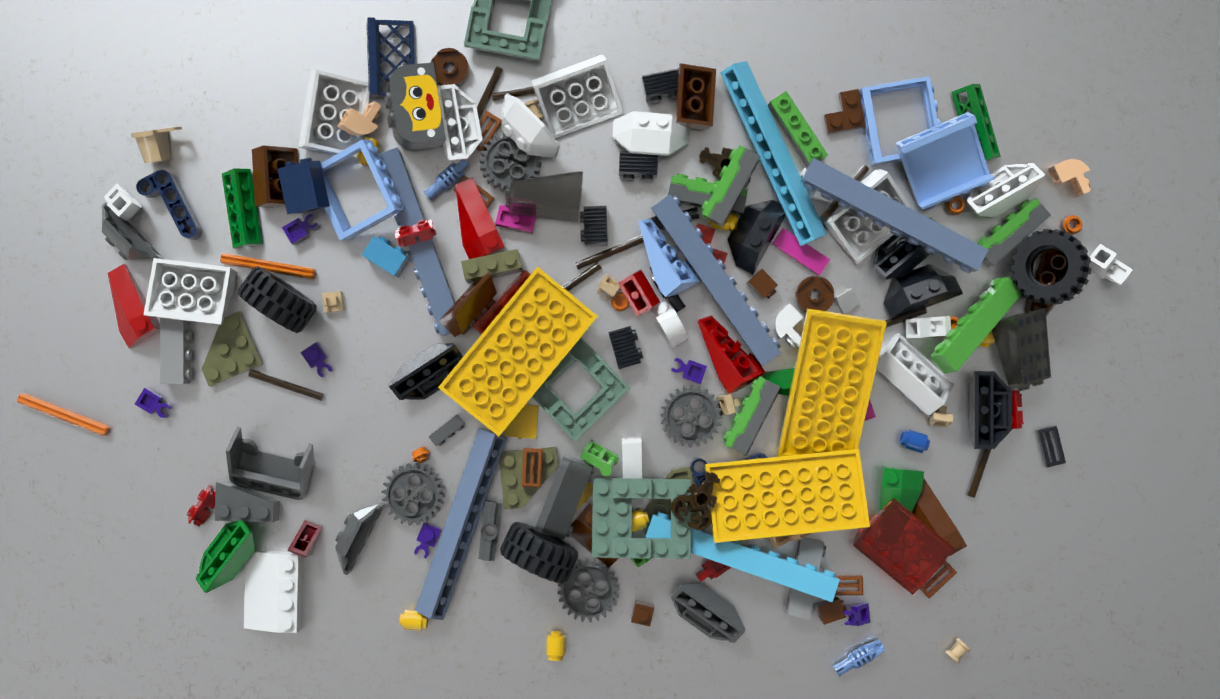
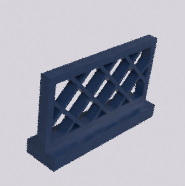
M367 17L369 98L386 97L387 92H381V84L385 80L389 82V76L404 61L408 65L415 64L413 21L376 20L375 17ZM379 25H387L392 31L384 37L379 32ZM400 26H409V34L405 38L397 31ZM393 33L402 40L396 47L387 40ZM384 42L393 49L386 56L380 51V46ZM403 43L410 48V52L406 56L397 50ZM394 52L402 58L396 66L388 59ZM384 61L393 68L387 75L380 70V65Z

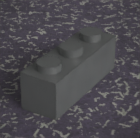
M456 414L432 433L429 438L435 446H441L445 443L446 438L450 439L455 435L454 432L456 430L460 431L463 429L465 422Z

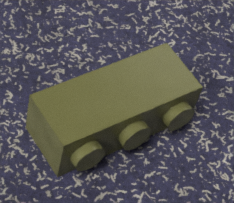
M518 249L461 261L464 278L467 283H473L486 273L495 278L523 272Z

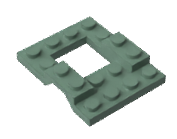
M474 0L470 10L464 47L540 61L552 0H524L531 2L524 37L487 30L494 0Z
M580 338L532 397L575 442L630 387ZM576 360L603 387L577 414L549 387Z
M593 478L592 557L691 559V528L687 525V522L691 523V512L688 509L687 503H685L688 512L687 516H684L683 512L680 511V515L685 519L684 522L677 520L671 511V538H632V498L671 499L672 503L673 499L679 495L691 494L687 492V489L691 486V479Z

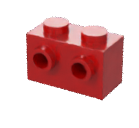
M642 270L618 282L637 316L660 303Z

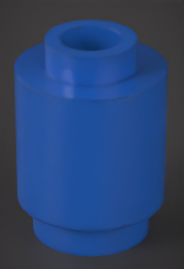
M903 430L899 444L903 445V448L923 453L924 450H928L930 440H928V436L912 430Z

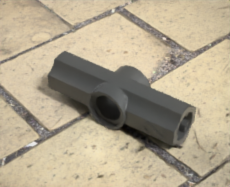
M485 501L478 559L495 561L502 502ZM492 526L495 529V534H486L485 528Z

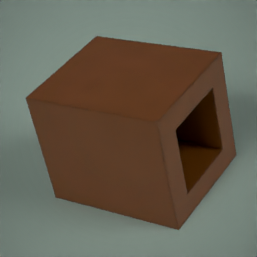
M763 269L759 270L747 282L748 286L761 299L765 297L769 299L777 292L775 288L778 284Z
M834 596L833 602L827 600L816 602L820 621L824 625L846 618L843 614L847 610L846 605L837 596Z
M635 599L631 622L650 627L654 604Z

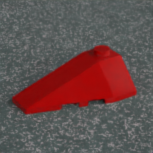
M473 177L455 185L462 245L468 258L474 259L487 256L504 248L505 245Z
M122 264L108 272L119 332L128 348H132L160 332V323L156 317L144 316L146 298L126 264Z
M712 315L697 321L718 378L729 394L741 390L753 382L755 378L757 379L766 373L755 356L751 353L747 354L740 347L742 344L738 340L736 342L728 336V331Z

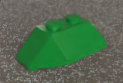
M239 520L226 523L204 551L199 566V574L196 576V581L204 593H208L232 581L254 553L253 533L244 521Z

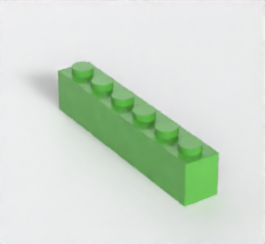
M1009 277L994 279L990 283L988 290L980 294V299L969 307V312L957 321L958 325L946 334V339L935 347V351L930 357L944 374L957 372L1022 295V292L1017 290L1016 285Z

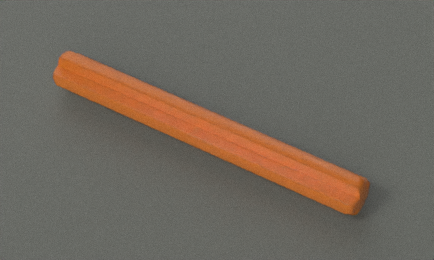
M222 253L220 258L221 263L251 269L258 266L269 272L313 279L315 276V269L226 253Z
M24 393L19 394L17 402L24 406L101 436L108 434L109 426Z

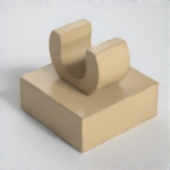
M608 274L597 285L599 287L597 290L598 294L602 290L607 293L606 300L611 296L613 297L620 289L618 281Z
M342 291L322 293L324 313L345 311Z
M731 394L717 397L719 408H722L720 411L721 415L736 413L735 407L741 405L740 398L732 399Z
M942 405L929 417L928 425L948 428L953 422V415L946 414L947 406Z

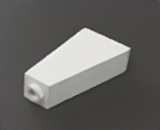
M641 437L621 438L623 478L642 479ZM632 498V512L643 508V499Z

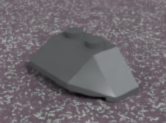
M105 202L102 205V233L106 236L105 240L111 246H116L120 250L118 253L122 258L132 261L152 262L154 258L165 259L129 221L118 217L107 205L108 203Z
M382 502L357 510L352 514L349 513L344 521L346 527L344 531L338 533L335 539L337 542L335 549L343 574L348 575L351 573L385 503Z
M682 584L671 597L678 615L710 638L735 643L746 630L735 606L704 584Z

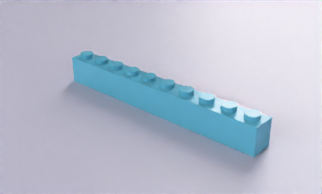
M747 61L732 64L720 72L753 145L758 155H760V160L800 246L827 235L807 189L800 182V174Z
M659 511L657 514L653 513L646 537L671 538V519L668 518L669 515ZM691 528V553L833 602L840 581L836 577L835 572L826 569L824 572L817 570L815 565L806 563L805 566L798 564L799 560L795 558L779 557L780 553L769 550L768 553L761 551L762 547L751 543L750 546L744 545L742 540L714 543L713 533Z

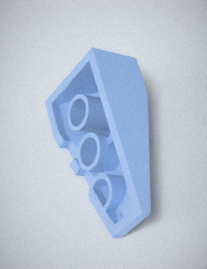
M651 219L640 220L638 223L659 291L665 297L675 296L699 283L700 279L687 260L683 262L677 255L679 251L667 244L666 236Z

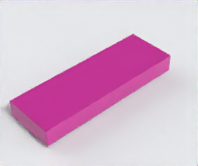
M784 228L780 230L772 242V245L818 276L830 261L829 258L810 245L800 246L797 237Z

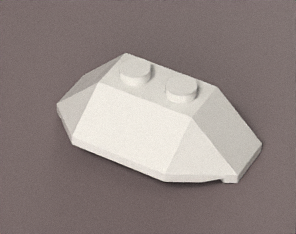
M455 84L437 86L446 137L443 143V150L448 161L468 159L483 140L476 103Z
M507 93L502 105L501 129L504 134L510 137L518 148L527 155L555 158L560 148L558 141H555L546 125L518 98Z
M633 111L614 120L612 138L630 153L670 156L683 146L688 145L689 128L678 124L676 117L671 114Z
M1028 163V165H1005L991 173L995 179L990 181L988 185L971 189L967 204L978 216L997 217L1029 199L1044 180L1045 174L1034 163Z

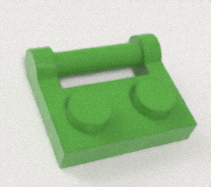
M593 440L588 443L580 456L586 464L599 468L603 476H609L613 471V466L619 461L615 453Z

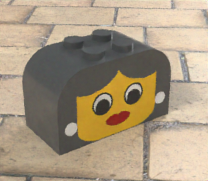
M434 62L398 67L390 77L386 97H384L385 108L389 109V116H387L388 127L392 128L394 139L401 147L408 150L442 147L446 137Z

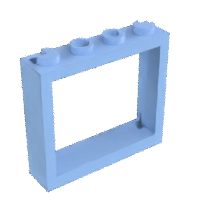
M930 76L863 87L859 90L871 166L902 161L900 155L882 157L871 96L920 87L927 128L930 129L941 124L940 119H937L938 104L933 97L934 86H932Z
M362 139L321 163L330 207H325V210L340 241L350 240L404 210L400 202L401 198L394 189V182L388 176L385 170L386 165L380 159L377 153L378 148L374 146L372 140ZM362 150L388 208L351 228L325 171Z

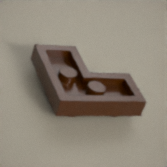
M859 89L840 92L839 99L842 111L824 115L827 134L864 128L866 126Z

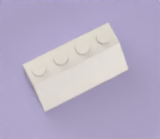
M897 333L880 351L876 370L881 372L893 385L901 390L921 411H924L929 416L944 405L955 384L902 335Z

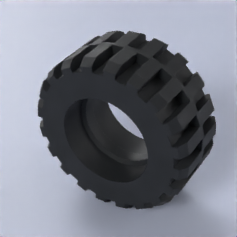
M1043 229L1042 232L1035 231L1032 233V236L1023 238L1021 245L1017 244L1015 247L1017 252L1015 255L1012 254L1010 259L1013 261V265H1010V272H1013L1011 279L1013 283H1016L1017 290L1022 292L1026 298L1048 305L1062 304L1063 301L1074 299V295H1079L1083 291L1081 289L1083 285H1087L1089 281L1087 279L1088 274H1091V268H1089L1091 258L1087 255L1088 250L1074 236L1057 229ZM1048 249H1057L1063 252L1068 260L1066 275L1060 282L1054 285L1041 284L1035 279L1033 274V265L1036 258Z
M258 266L251 270L238 289L239 297L251 307L275 323L295 333L303 331L317 311V305L307 296L274 274Z
M521 522L511 524L500 547L501 555L511 563L538 577L551 582L554 581L555 583L562 584L566 582L578 559V551L559 538L534 531L535 527Z

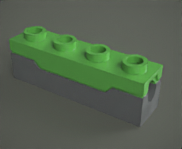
M787 91L769 102V110L807 168L813 158L822 161L828 156Z
M739 145L737 150H732L729 156L731 161L728 167L724 166L719 175L722 177L718 184L715 183L710 191L712 194L710 200H705L701 207V211H703L702 217L722 228L760 161V155L745 149L741 145Z
M677 174V176L671 177L668 195L671 194L672 197L676 195L681 204L702 207L705 200H710L712 196L710 191L715 183L718 184L719 181L710 183L705 178L696 177L694 180L688 179L687 175ZM744 189L732 210L734 214L743 215L748 189Z
M1037 198L1030 201L1027 199L1019 205L1020 209L1016 213L1013 211L1004 218L1006 222L1002 225L998 224L990 230L992 233L987 238L984 236L976 242L989 250L983 260L987 267L994 266L1017 246L1023 238L1028 236L1051 216Z
M760 376L758 379H754L750 387L752 389L750 396L746 395L741 404L744 407L741 413L736 414L732 422L735 424L732 431L728 430L724 437L726 441L725 446L747 456L782 387Z

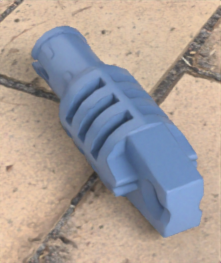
M461 160L457 165L454 162L451 163L436 177V181L423 191L424 194L432 201L441 191L448 190L465 175L462 171L469 166V163L466 160Z
M879 639L864 644L847 655L848 658L833 665L840 677L853 668L859 669L873 661L885 651V648Z

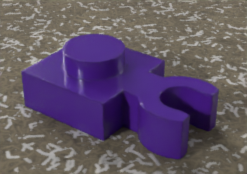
M313 214L307 215L303 222L300 218H297L282 227L291 244H295L309 236L308 229L313 230L319 227L318 223L313 225L309 223L314 218Z
M318 342L313 343L300 352L310 368L317 366V373L320 377H325L322 372L324 367L329 372L333 371L332 366L325 363L324 360L329 357Z
M674 359V361L680 363V368H671V371L675 373L684 372L682 378L701 384L707 368L706 365L692 360H688L686 365L681 359Z
M148 388L143 389L135 402L136 406L150 414H154L156 411L161 418L168 417V415L163 413L164 407L167 409L173 408L169 403H161L163 397Z
M423 522L416 539L421 544L416 547L414 554L417 555L419 550L423 549L425 551L424 558L426 559L430 554L429 546L435 547L442 529Z
M869 603L853 605L851 610L843 612L844 615L849 616L848 621L844 622L845 625L861 626L871 622Z

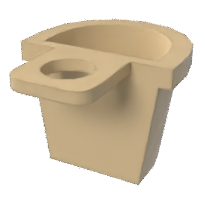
M182 127L131 133L132 138L136 139L144 163L172 159L168 133L173 130H181Z

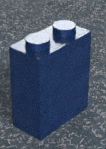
M312 158L301 159L299 164L288 162L285 163V167L278 168L287 215L330 207L320 161H312Z

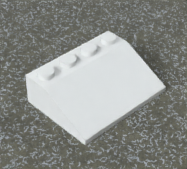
M603 55L531 81L548 129L554 139L623 114L607 60Z
M317 69L310 72L298 148L336 155L362 140L364 135L352 136L337 126L349 109L353 108L363 115L370 99L368 82ZM357 153L354 154V155L351 156V157L356 158V157H357Z
M877 168L861 181V183L911 209L887 171ZM839 206L823 224L856 264H859L894 235L890 232L891 229L873 224L872 219L859 217L855 214V210L851 208L844 209Z
M154 258L144 316L222 325L234 292L237 272L230 267Z
M254 551L245 563L244 629L275 633H297L302 629L304 557L288 551Z

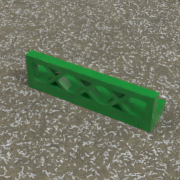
M971 84L953 91L952 95L958 116L965 114L968 109L976 117L977 123L975 128L979 133L978 138L982 143L981 147L984 150L985 160L1001 157L981 85ZM965 91L968 94L966 104L960 102L958 95Z
M233 168L222 173L233 249L246 245L262 244L257 208L255 207L251 169Z

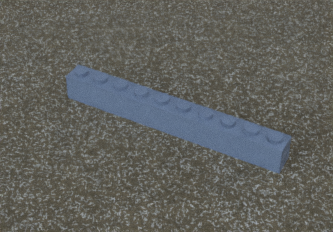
M396 147L378 154L386 165L385 170L393 180L394 189L400 196V202L404 208L403 211L394 215L397 225H401V227L406 225L413 226L417 222L425 220L401 151ZM416 236L417 243L410 245V250L407 253L410 261H414L416 265L414 273L417 280L421 279L423 285L420 287L424 298L427 297L429 301L427 309L430 315H434L436 321L433 323L437 334L440 333L441 336H446L451 333L439 320L451 308L455 300L433 239L420 242L419 236Z
M815 158L810 162L800 181L806 189L810 191L817 190L823 198L836 200L839 202L838 205L840 207L855 210V214L859 217L872 219L873 224L891 229L890 232L892 234L908 238L907 241L909 243L925 247L926 252L942 256L943 261L959 265V269L966 273L978 271L989 251L985 247Z
M671 194L651 207V210L760 365H765L781 353L778 349L781 345L775 337L771 339L768 334L770 330L764 322H759L757 319L759 316L758 312L753 306H748L746 303L748 298L742 290L738 292L735 287L737 282L732 275L727 276L724 271L726 267L720 259H715L713 256L715 253L714 249L709 243L705 244L701 239L704 235L698 227L694 229L691 224L693 219L687 211L683 213L680 209L682 204L676 195L673 197Z
M480 427L478 429L418 599L415 611L429 619L444 620L508 438L504 435L497 436L488 429Z

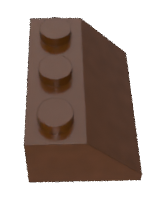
M679 64L676 122L686 128L705 130L713 126L716 69Z
M263 145L251 149L255 207H286L278 168L285 167V163L296 162L298 164L297 148Z
M486 273L474 281L439 320L454 337L460 334L465 335L471 329L470 324L472 321L476 322L483 315L481 311L484 308H489L495 300L493 298L497 291L491 275Z
M589 501L570 524L573 526L570 536L592 553L593 504ZM596 557L609 567L619 559Z

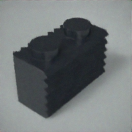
M679 68L642 75L646 101L657 103L662 101V98L677 99Z
M620 151L619 177H623V180H634V177H642L644 181H652L653 178H657L658 155Z
M583 206L584 211H580V223H584V230H580L581 242H585L586 247L608 246L607 206Z
M631 326L608 332L618 369L641 363L640 359H643L641 347H636L635 341L638 340L635 329L632 330Z

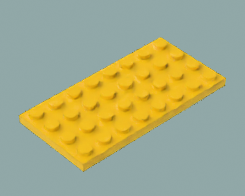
M537 267L438 388L497 436H500L598 316Z
M807 309L777 452L778 457L858 449L886 329V321Z
M859 449L705 464V473L707 471L709 473L714 472L720 479V483H714L711 495L717 497L715 507L712 508L709 505L712 514L711 524L714 543L870 527Z

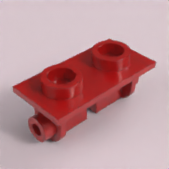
M421 220L416 225L402 226L395 231V239L398 241L399 247L416 244V236H419L420 242L433 239V236L437 235L435 228H433V220Z
M1012 390V429L1022 428V424H1024L1023 411H1018L1017 407H1022V394H1020V390Z
M208 485L206 490H201L197 497L198 502L195 506L192 505L187 512L189 524L194 520L193 523L200 527L211 513L205 509L206 506L214 509L216 490L211 492L210 485Z

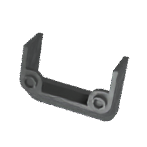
M237 426L226 448L229 479L234 485L295 500L304 499L314 463L313 444L309 443L306 452L297 453L294 459L258 451V446L253 440L242 439L241 427Z
M567 454L564 455L534 531L562 540L565 537H570L573 526L570 524L587 482H592L595 474L592 471L593 466Z

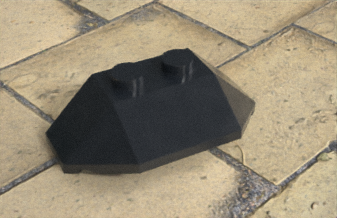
M769 200L745 206L743 215H740L736 230H732L727 239L736 267L752 275L754 274L786 216L781 203Z
M893 235L876 249L873 268L886 280L906 276L931 254L925 251V247L909 243L907 241L908 238L902 235L901 237Z
M928 264L910 271L904 277L894 278L883 305L890 319L893 320L962 295L963 292L955 276Z
M454 343L433 345L403 364L388 386L399 400H424L440 390L438 388L464 356Z
M974 371L969 390V430L974 449H995L1012 430V390L995 371Z

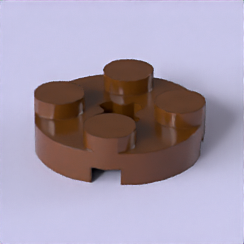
M444 48L438 51L434 58H432L431 62H434L436 81L439 85L455 84L458 86L466 81L469 73V64L461 52L454 48ZM448 63H451L452 66H455L452 72L444 70V68L448 66Z
M818 276L807 277L797 286L795 292L796 302L804 312H807V309L827 311L834 301V288L826 278ZM812 290L814 292L819 291L818 300L811 299L810 296L812 294L810 292Z

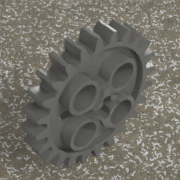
M504 132L502 138L497 134L495 135L496 141L489 139L490 146L484 144L485 151H481V156L484 158H480L479 163L483 164L480 166V171H485L483 178L489 177L487 180L488 184L494 182V189L501 186V192L507 188L508 193H511L512 188L516 185H522L521 188L523 190H526V184L532 186V180L537 179L538 176L536 174H540L541 171L538 168L542 165V162L538 161L541 159V156L527 155ZM506 148L509 152L503 154L499 150ZM525 154L527 158L520 159L518 155ZM499 165L502 166L504 169L501 171H496L494 167ZM514 171H519L522 175L519 177H515L512 173Z
M691 385L690 390L683 386V392L676 389L677 395L670 393L669 395L672 399L664 400L668 405L667 407H661L666 411L660 414L661 417H665L661 424H667L664 432L670 431L671 433L668 437L675 436V443L682 440L681 446L688 442L689 447L692 448L693 442H695L700 447L701 440L707 444L706 438L709 437L713 440L714 438L711 433H718L715 427L722 424L717 422V419H721L723 416L718 415L717 412H720L722 408H716L719 401H712L715 396L714 394L709 397L707 396L709 390L706 389L702 393L701 386L696 391L693 385ZM693 398L700 400V406L696 409L690 406V401ZM676 407H681L684 411L680 418H676L673 415V410ZM704 407L707 408L706 411L694 416V421L688 419L682 424L676 425V422L689 416V411L695 413ZM702 415L709 417V423L705 426L699 422V418ZM685 424H691L693 428L692 432L688 435L682 431Z
M407 463L406 469L401 465L399 466L400 472L395 469L392 470L394 477L387 476L390 482H384L383 485L387 489L381 491V493L386 494L382 501L388 502L384 508L390 507L391 509L388 515L395 513L394 520L400 517L401 524L408 520L409 526L412 525L414 520L416 525H419L420 519L426 523L427 516L431 519L434 518L432 512H439L436 506H442L443 503L439 499L445 497V495L440 494L444 487L438 486L442 480L436 481L435 479L438 473L431 475L432 468L426 471L425 464L418 468V463H414L413 468L410 463ZM412 475L417 476L419 479V483L416 486L410 482ZM424 482L427 484L416 493V497H412L404 505H400V502L408 497L411 491L416 490ZM397 488L403 489L404 496L402 498L396 496L395 490ZM424 490L431 493L430 500H425L422 497ZM409 503L416 505L415 512L412 513L408 510L407 506Z
M587 558L585 564L578 560V566L574 565L568 580L562 584L558 583V586L563 588L557 591V594L563 595L559 598V602H565L562 609L569 608L567 614L575 613L574 619L581 616V621L583 622L585 617H588L591 623L592 617H595L599 621L600 614L606 618L605 611H613L610 605H617V602L613 599L619 598V594L615 593V591L620 590V587L614 586L618 579H612L615 572L608 573L609 566L602 568V561L599 565H596V559L592 561V564H589ZM587 573L590 579L587 582H582L579 579V575ZM601 581L605 582L607 588L605 590H598L596 584ZM573 582H577L586 589L589 586L592 587V592L586 594L584 588L573 585ZM577 590L581 593V597L573 599L570 593ZM594 593H597V594H599V595H603L604 598L601 599V598H599L597 595H595ZM596 599L598 601L597 607H590L588 601Z

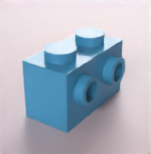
M373 236L362 256L393 276L398 277L409 260V257L405 255L407 252L399 246L393 248L389 245L391 241L383 236H380V238Z

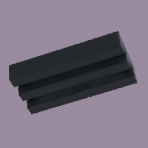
M1057 426L1036 430L1045 467L1048 468L1066 463ZM1050 431L1053 433L1059 461L1056 460ZM1043 433H1045V437H1046V441H1047V445H1048V449H1049V453H1050V457H1051V461H1052V462H1050V458H1049V454H1048V450H1047V446H1046V442H1045V438H1044V434H1043Z

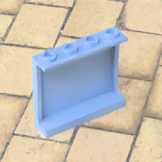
M967 112L896 143L917 206L922 210L932 209L935 207V204L948 202L956 195L967 194L971 192V189L986 186L995 179L989 173L974 124L977 121L975 115Z

